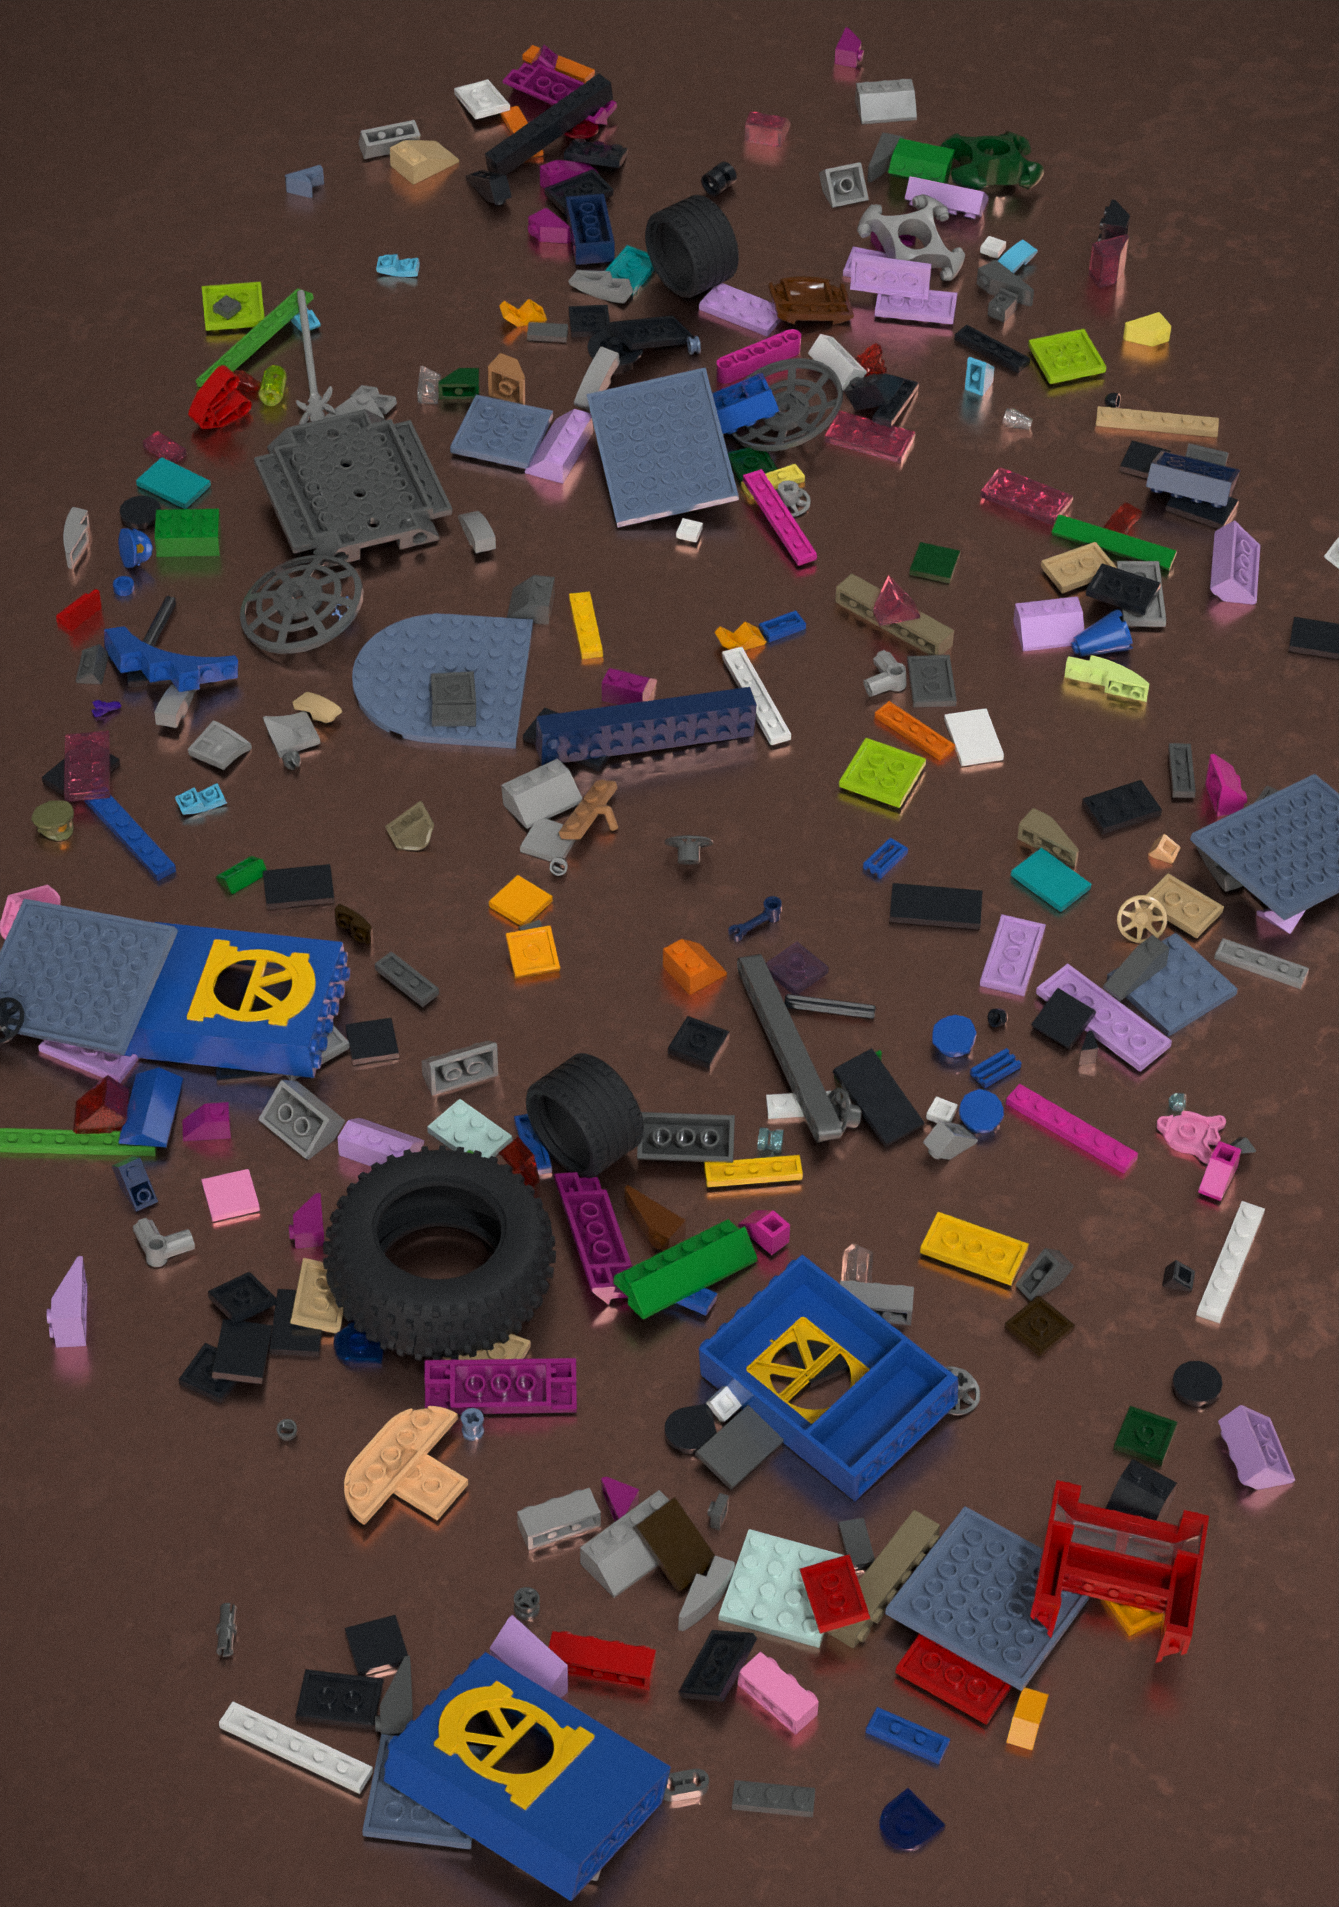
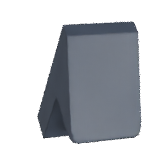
M317 165L285 175L287 193L312 198V188L324 184L322 166Z

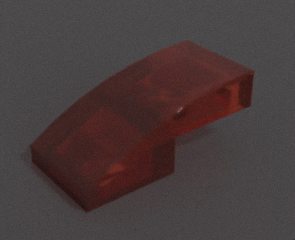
M1125 502L1110 517L1103 528L1128 535L1129 528L1142 517V511Z

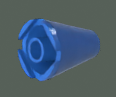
M1119 609L1112 611L1074 636V642H1071L1074 653L1079 654L1080 657L1133 649L1130 645L1133 644L1128 625L1126 621L1123 622L1119 618L1123 616Z

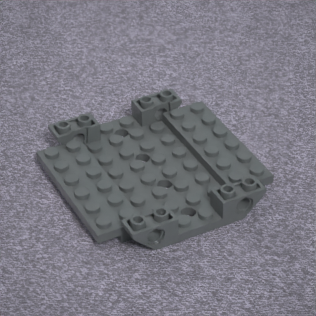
M363 409L288 427L267 446L269 454L254 457L255 467L293 553L317 548L314 550V555L333 556L348 563L360 560V548L396 540L399 549H404L439 540L433 522L429 520L452 514L449 500L411 420L393 424L392 419L385 420ZM334 434L337 437L331 438L328 435ZM348 464L350 467H343L341 465ZM358 493H361L362 495H365V496H363V497H356L355 495L358 494ZM369 524H376V525H378V527L373 528V527H370V526H368V525H369ZM321 562L319 565L325 567L336 566L337 564Z

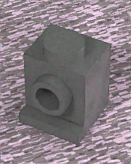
M1000 288L999 293L989 302L988 316L1005 323L1017 310L1018 295Z

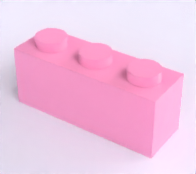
M760 1652L739 1672L738 1685L795 1735L817 1716L819 1703L817 1697L811 1691H806L802 1688L793 1675L786 1674L781 1670L773 1658L766 1657Z

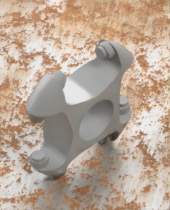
M921 194L912 198L913 206L921 210L909 214L884 216L881 215L882 207L878 204H872L866 209L859 221L857 232L861 238L868 237L871 232H874L882 244L887 258L932 264L931 268H942L940 272L942 281H951L958 274L963 265L965 253L960 247L953 249L952 252L945 247L936 230L933 219L934 217L940 221L949 219L948 208L943 203L928 195ZM906 234L915 236L921 240L925 248H908L900 241L898 236Z

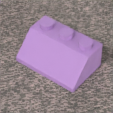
M1078 597L1015 603L1013 622L1023 651L1071 646V642H1074L1073 637L1084 630L1083 611Z
M362 1118L348 1120L338 1136L339 1155L368 1166L376 1162L381 1165L387 1162L386 1157L392 1154L395 1157L403 1156L404 1150L410 1149L412 1153L419 1152L424 1145V1140Z
M1240 1405L1218 1420L1222 1430L1221 1436L1227 1442L1230 1450L1229 1456L1238 1470L1237 1476L1242 1484L1259 1490L1295 1481L1269 1417Z
M513 1615L510 1616L492 1643L490 1655L557 1697L562 1698L568 1693V1665Z

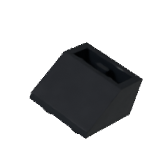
M1114 199L1111 200L1109 207H1105L1104 216L1101 218L1099 226L1102 234H1099L1097 245H1100V254L1122 258L1127 244L1130 215Z

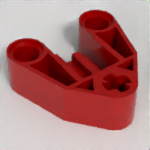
M221 365L215 369L197 391L188 416L202 429L223 427L247 414L252 407V403L238 390H235L240 382L239 377L227 366Z

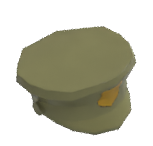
M48 801L35 808L31 821L38 827V833H42L45 837L55 841L67 840L73 834L74 826L72 819L74 817V810L67 801Z

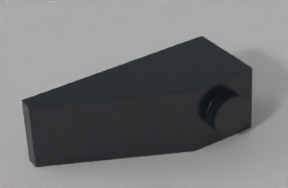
M479 170L465 175L466 180L487 202L500 205L505 203L506 199L512 197L507 177L504 174Z

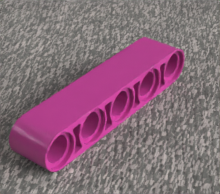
M795 329L786 330L720 357L717 360L716 367L717 381L723 384L731 383L752 374L768 364L798 355L801 352V333Z

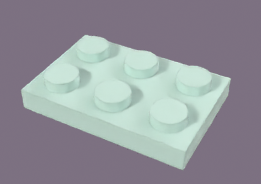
M461 1099L456 1101L427 1126L428 1133L451 1150L456 1151L457 1147H464V1152L468 1150L474 1152L477 1150L482 1153L481 1157H496L512 1143V1135Z

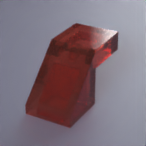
M519 1137L515 1138L499 1152L508 1165L513 1168V1174H521L525 1178L524 1184L526 1186L530 1184L533 1188L540 1182L534 1154Z

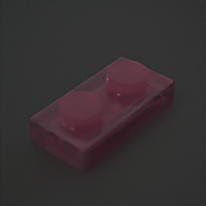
M159 431L143 440L144 448L158 457L173 463L178 462L187 455L184 447Z

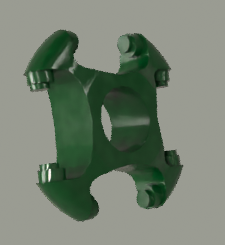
M1006 131L1005 134H999V136L965 137L955 133L946 138L940 146L955 150L954 159L961 166L954 168L951 171L953 182L963 188L981 190L989 185L1019 184V186L1028 190L1038 184L1044 175V168L1041 164L1028 161L1023 157L1031 152L1029 140L1013 132Z

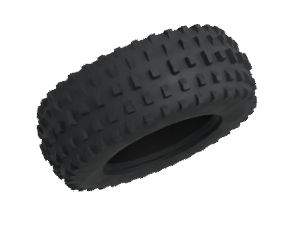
M440 1145L439 1150H429L428 1146H423L420 1152L412 1153L408 1149L403 1151V1156L395 1157L393 1154L387 1156V1162L381 1165L378 1162L372 1164V1170L369 1173H360L358 1175L359 1181L356 1184L350 1183L346 1190L347 1196L342 1195L336 1204L338 1209L332 1212L330 1216L332 1225L327 1227L326 1237L330 1241L323 1242V1254L328 1255V1257L323 1258L324 1269H328L326 1273L327 1284L336 1299L335 1302L338 1308L343 1307V1314L348 1321L354 1320L353 1327L358 1332H366V1339L376 1343L379 1341L381 1343L380 1347L386 1351L388 1349H396L397 1355L402 1357L406 1353L408 1355L414 1354L415 1360H422L423 1356L433 1357V1360H440V1357H451L452 1360H459V1355L465 1354L471 1358L477 1356V1351L481 1349L491 1351L494 1349L493 1344L499 1341L504 1344L509 1340L508 1335L512 1332L518 1334L522 1330L521 1324L524 1321L529 1322L534 1316L533 1309H538L543 1303L541 1295L546 1294L550 1286L546 1278H553L554 1267L549 1266V1264L556 1263V1251L552 1250L555 1247V1236H552L551 1221L547 1211H544L542 1207L543 1202L541 1198H534L535 1190L530 1184L527 1186L524 1184L525 1178L521 1174H513L511 1166L508 1164H497L498 1159L493 1156L490 1158L481 1157L482 1153L477 1150L473 1154L464 1152V1147H457L456 1151L446 1150V1145ZM438 1226L468 1231L484 1240L494 1251L490 1259L476 1270L449 1279H429L409 1274L395 1266L385 1255L388 1249L403 1236L416 1230Z

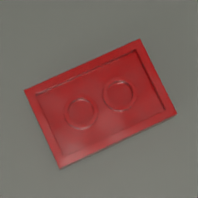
M850 1554L800 1568L802 1580L820 1634L870 1619Z

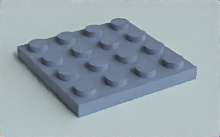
M476 395L450 446V453L526 469L529 467L551 423L553 411Z
M1177 933L1162 941L1170 947L1167 966L1125 997L1167 1037L1237 995L1238 990ZM1117 969L1107 974V981Z
M381 1734L362 1830L363 1836L471 1849L472 1837L384 1781L386 1771L384 1764L389 1754L387 1747L394 1736ZM467 1745L473 1755L480 1761L488 1755V1747Z

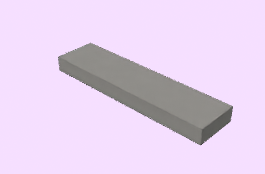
M1222 938L1214 956L1216 960L1299 989L1302 988L1309 972L1307 967Z

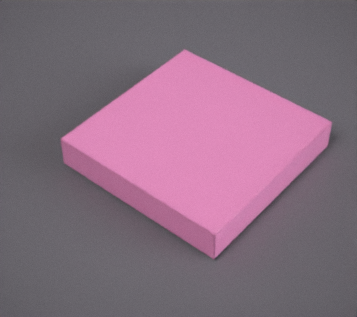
M249 1169L201 1179L212 1222L260 1211Z

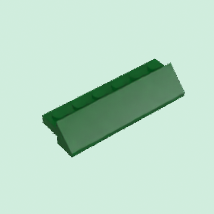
M727 1219L615 1275L613 1283L628 1297V1305L642 1319H645L757 1262L758 1258L745 1226L739 1229Z

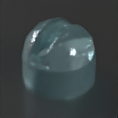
M1186 1093L1172 1094L1168 1100L1169 1107L1177 1112L1185 1111Z

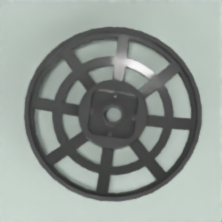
M805 358L781 360L756 370L745 379L759 373H763L764 377H767L771 374L788 370V380L769 386L772 392L787 387V391L774 395L779 411L773 417L761 418L765 422L764 426L757 430L754 429L753 425L746 426L750 432L749 434L739 437L734 432L731 433V436L744 447L758 451L785 450L811 440L830 425L840 410L843 401V390L837 374L826 364ZM796 369H810L818 371L823 375L814 383L805 379H796ZM828 379L834 383L838 394L837 399L827 402L826 394L822 389V386ZM795 386H805L811 389L804 395L802 392L795 391ZM817 393L821 399V404L810 407L809 400ZM834 407L826 420L818 427H815L824 416L825 411ZM819 412L811 424L805 422L809 414ZM796 427L803 429L796 434L786 436L788 430ZM769 430L779 431L777 438L767 437L762 434ZM757 438L765 442H775V444L761 445L748 441Z
M310 555L289 560L265 573L249 589L241 606V626L247 638L255 646L268 652L293 654L317 648L340 635L355 619L363 602L364 590L362 581L357 571L349 563L333 556ZM309 562H311L310 564L296 566V565H299V564H304V563H309ZM321 562L334 563L343 566L347 570L335 573L328 567L319 564ZM305 570L302 576L290 578L288 575L295 571ZM315 570L328 574V576L319 580L311 577ZM353 577L355 584L353 600L341 597L342 585L340 579ZM270 578H272V579L263 587V589L261 590V592L256 593L257 590H258L265 582H267ZM277 580H282L283 584L277 590L268 591ZM334 582V595L324 593L322 586ZM273 598L274 605L263 612V599ZM257 600L256 612L258 617L248 626L245 616L248 604L251 601ZM323 601L330 602L321 613L316 615L315 611L321 606ZM337 604L349 607L338 622L329 629H325L321 621L335 609ZM278 612L283 617L282 624H278L268 618ZM306 616L309 619L301 623L291 624L292 619H301ZM263 623L268 628L279 631L277 642L262 639L253 631ZM314 626L318 632V635L312 638L286 643L288 632L303 630Z

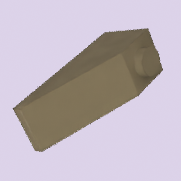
M1032 808L1019 823L1017 839L1038 850L1043 848L1058 860L1075 868L1078 860V848L1051 816Z

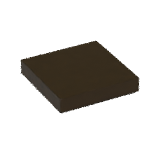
M1037 1296L1005 1322L1004 1328L1041 1358L1074 1331L1075 1324L1042 1297Z

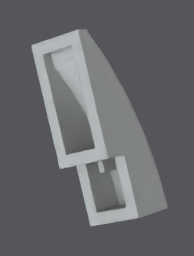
M577 270L568 281L569 285L588 295L611 302L625 303L633 293L629 279L612 278L610 271Z
M600 347L582 380L574 400V405L590 411L586 394L603 391L608 388L611 383L610 377L620 364L619 353Z
M76 507L71 508L63 532L66 562L68 568L71 569L89 542L87 531L90 526L88 510Z
M474 511L458 515L469 545L473 546L475 553L496 549V539L493 530L481 512Z
M172 684L162 696L154 712L156 725L177 728L181 718H185L196 690L178 692L174 684Z
M715 1556L707 1576L696 1574L679 1614L678 1630L685 1631L696 1624L719 1602L729 1587L734 1573V1561Z

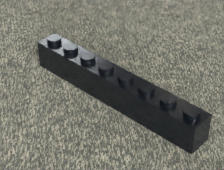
M598 73L486 152L487 170L507 175L613 100L611 82Z

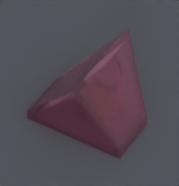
M888 575L873 607V613L879 626L919 619L920 613L914 600Z

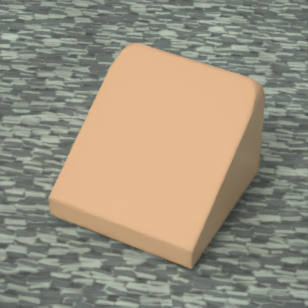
M1163 834L1154 841L1148 855L1172 864L1181 847L1167 835Z

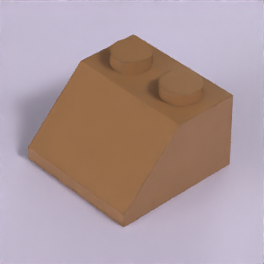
M499 353L488 366V397L525 405V377L518 359Z

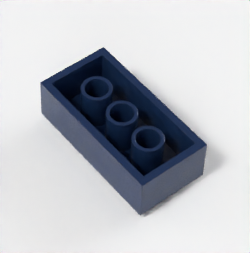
M604 194L566 197V219L571 230V243L576 265L614 261L615 242Z

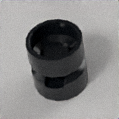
M722 161L702 176L701 184L709 195L717 196L736 182L737 174L729 163Z

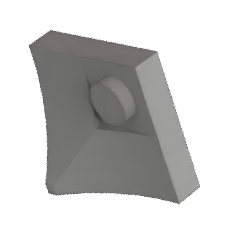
M306 711L286 716L263 717L264 724L279 758L283 757L287 752H298L321 744L320 738Z
M213 720L188 748V753L192 757L225 770L237 757L251 750L252 746L250 742L238 733Z

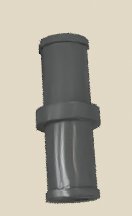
M224 1603L220 1606V1620L216 1626V1634L218 1635L216 1652L218 1655H221L223 1649V1657L233 1654L234 1636L237 1634V1626L235 1625L237 1606L233 1604L230 1611L231 1603Z

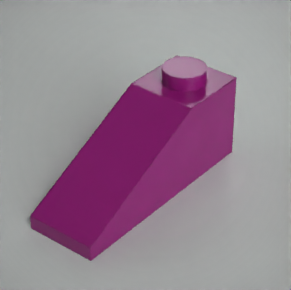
M554 160L540 166V185L545 189L594 168L589 163Z

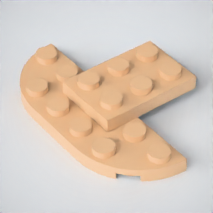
M428 1406V1409L414 1411L412 1408L405 1410L390 1419L349 1466L344 1480L347 1506L360 1523L365 1525L393 1493L436 1520L443 1515L468 1486V1479L432 1458L428 1453L458 1420L457 1413L437 1406Z

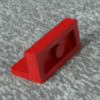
M94 589L89 594L84 593L56 615L57 622L71 631L76 629L102 608L100 591Z

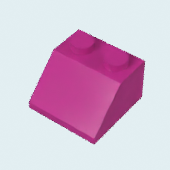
M1210 754L1205 781L1207 792L1216 816L1231 815L1243 809L1244 804L1247 803L1246 792L1242 791L1240 776L1236 775L1233 766L1217 755Z

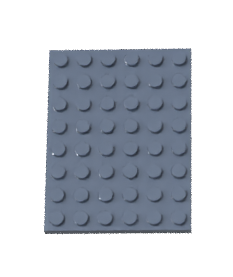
M706 367L586 394L617 527L739 500Z
M1316 774L1195 831L1191 835L1190 840L1284 921L1339 893V793Z
M24 899L0 951V999L10 997L18 1000L25 1012L23 1025L17 1034L124 1056L178 930L174 926ZM7 1002V1009H10L16 1004ZM19 1009L14 1015H10V1017L19 1019ZM7 1025L10 1033L15 1030L17 1025Z

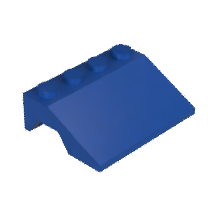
M763 373L712 393L723 434L734 433L739 427L744 425L751 426L757 422L756 420L761 418L773 417L779 411L772 390L769 388Z

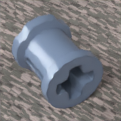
M469 1408L461 1415L463 1437L469 1441L479 1440L484 1434L482 1425L484 1417L479 1409Z

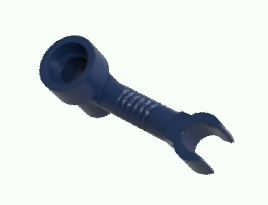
M776 896L766 898L763 903V913L744 924L730 926L728 929L729 935L737 932L738 934L734 935V941L738 942L743 939V936L748 931L765 921L778 922L782 911L780 898Z

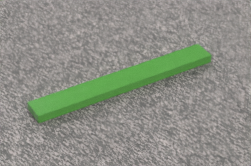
M297 288L195 380L197 386L202 387L215 369L221 365L227 366L232 372L235 371L299 313L297 291L301 289ZM304 291L306 305H308L314 297L312 293Z
M0 1128V1152L155 1156L157 1147L119 1144L121 1131Z

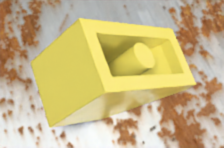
M1160 312L1126 322L1123 339L1153 347L1169 341L1171 325Z

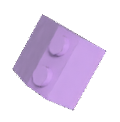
M83 1256L76 1258L51 1298V1308L47 1309L50 1338L55 1339L56 1348L86 1346L88 1285Z

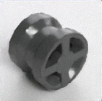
M523 1587L514 1594V1612L519 1619L529 1621L538 1616L540 1612V1596L535 1589Z

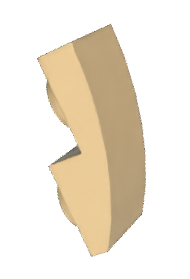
M305 692L293 701L295 710L310 712L312 720L322 721L323 723L332 722L336 716L342 713V709L332 701L310 692Z

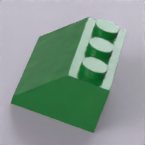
M900 138L892 154L888 173L893 177L907 180L911 176L947 184L955 150Z

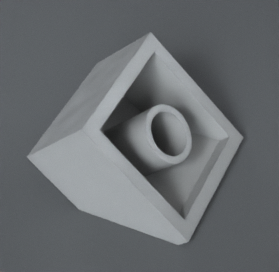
M861 162L829 168L819 172L822 191L832 208L869 200Z

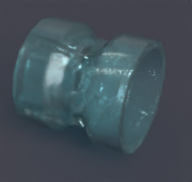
M760 1127L757 1151L768 1149L774 1153H781L784 1130L776 1129L775 1131H770L768 1128ZM769 1134H770V1135H771V1137H770V1145L768 1146Z

